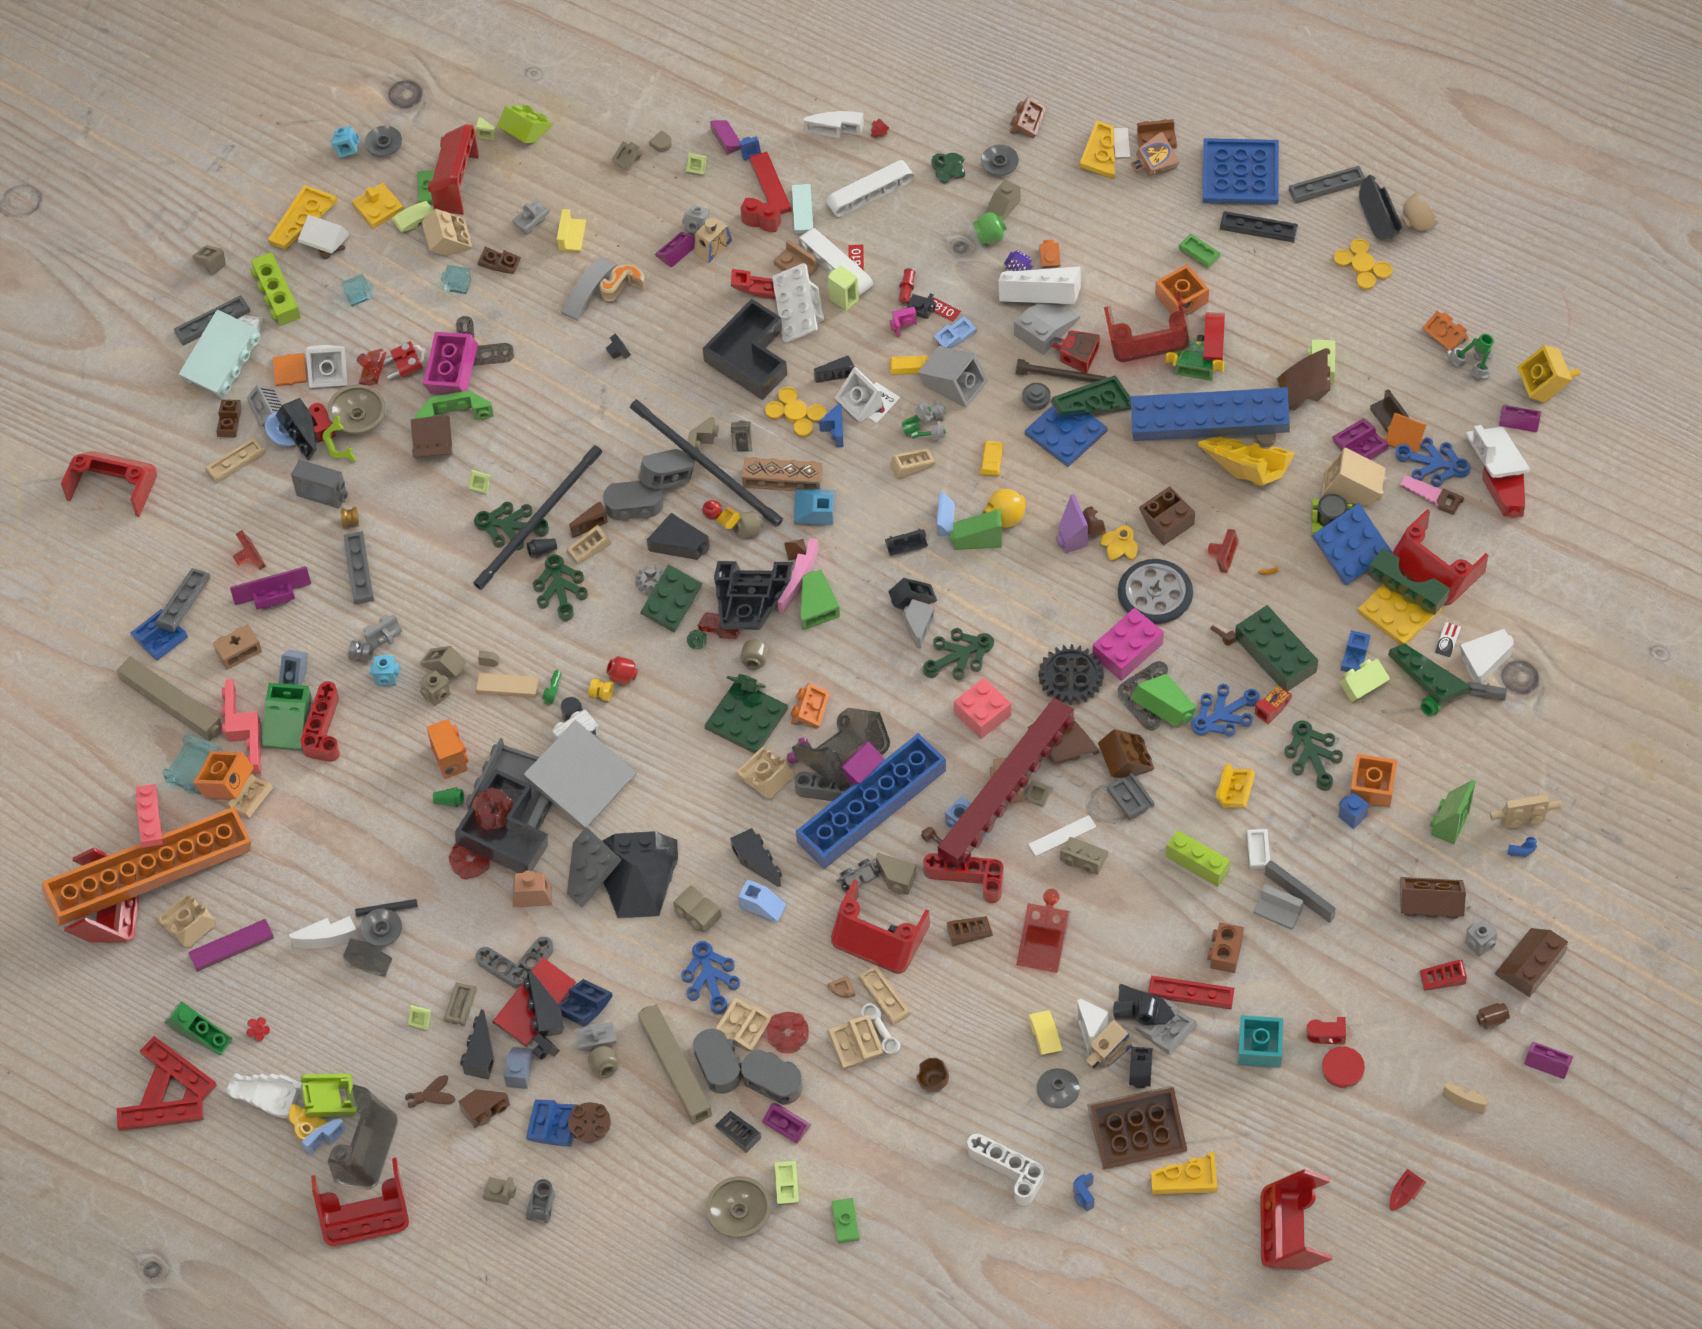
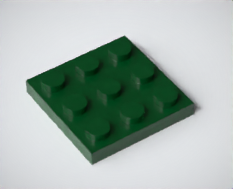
M734 682L706 722L705 729L755 754L763 747L788 710V705L759 690L757 692L741 689V683Z

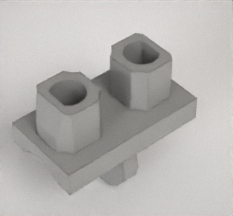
M535 200L531 204H525L523 211L512 222L521 232L528 235L536 224L542 223L545 220V216L550 211Z
M393 614L390 617L384 615L380 618L379 624L374 627L368 625L363 631L367 642L373 644L375 649L385 642L389 645L394 643L393 637L401 633L402 629L398 624L397 617Z
M613 1022L599 1025L591 1023L589 1027L575 1029L579 1051L616 1044Z

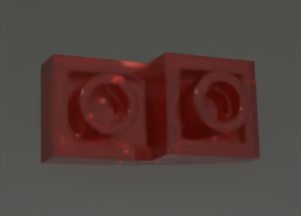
M705 612L697 625L699 631L717 632L719 638L737 639L742 631L722 629L719 614Z

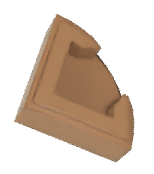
M847 976L828 983L830 991L839 997L850 998L855 996V991Z

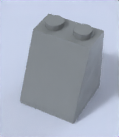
M938 346L918 372L925 387L966 408L988 381L974 353Z

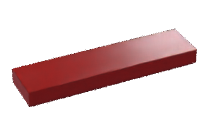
M768 152L749 156L767 202L777 205L780 208L781 214L790 212L791 205Z
M1151 975L1148 993L1169 1001L1232 1010L1235 988Z

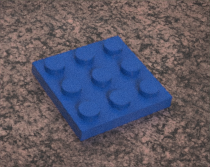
M1052 405L1025 430V435L1065 466L1069 467L1107 432V427L1091 414L1060 416Z
M1360 503L1311 535L1344 585L1368 570L1369 564L1382 548L1392 553V550Z

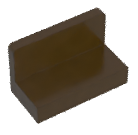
M1389 389L1385 390L1384 399L1370 405L1371 412L1387 433V427L1390 426L1394 413L1409 418L1406 411Z

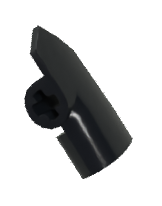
M1123 984L1119 985V999L1113 1005L1115 1020H1137V1022L1146 1025H1165L1175 1016L1163 998Z

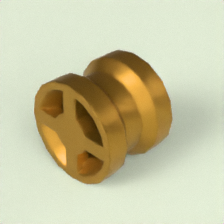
M352 507L349 510L341 508L343 528H347L349 525L359 526L357 507Z

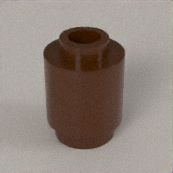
M1495 1003L1479 1009L1476 1018L1480 1027L1483 1026L1485 1029H1489L1505 1023L1507 1019H1510V1014L1504 1003Z

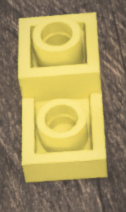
M1050 1010L1029 1014L1033 1036H1036L1040 1055L1062 1051Z

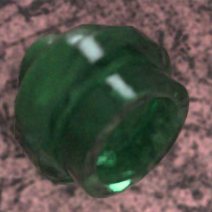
M692 630L687 636V643L692 649H701L706 645L707 634L701 630Z

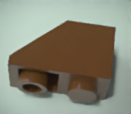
M475 1089L458 1101L460 1110L474 1128L479 1125H485L491 1117L497 1113L504 1112L510 1105L506 1093Z

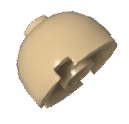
M1415 193L1406 200L1403 206L1405 217L1402 220L1408 228L1412 226L1417 231H1426L1438 224V221L1433 220L1436 216L1425 200L1420 201L1418 197L1421 195Z

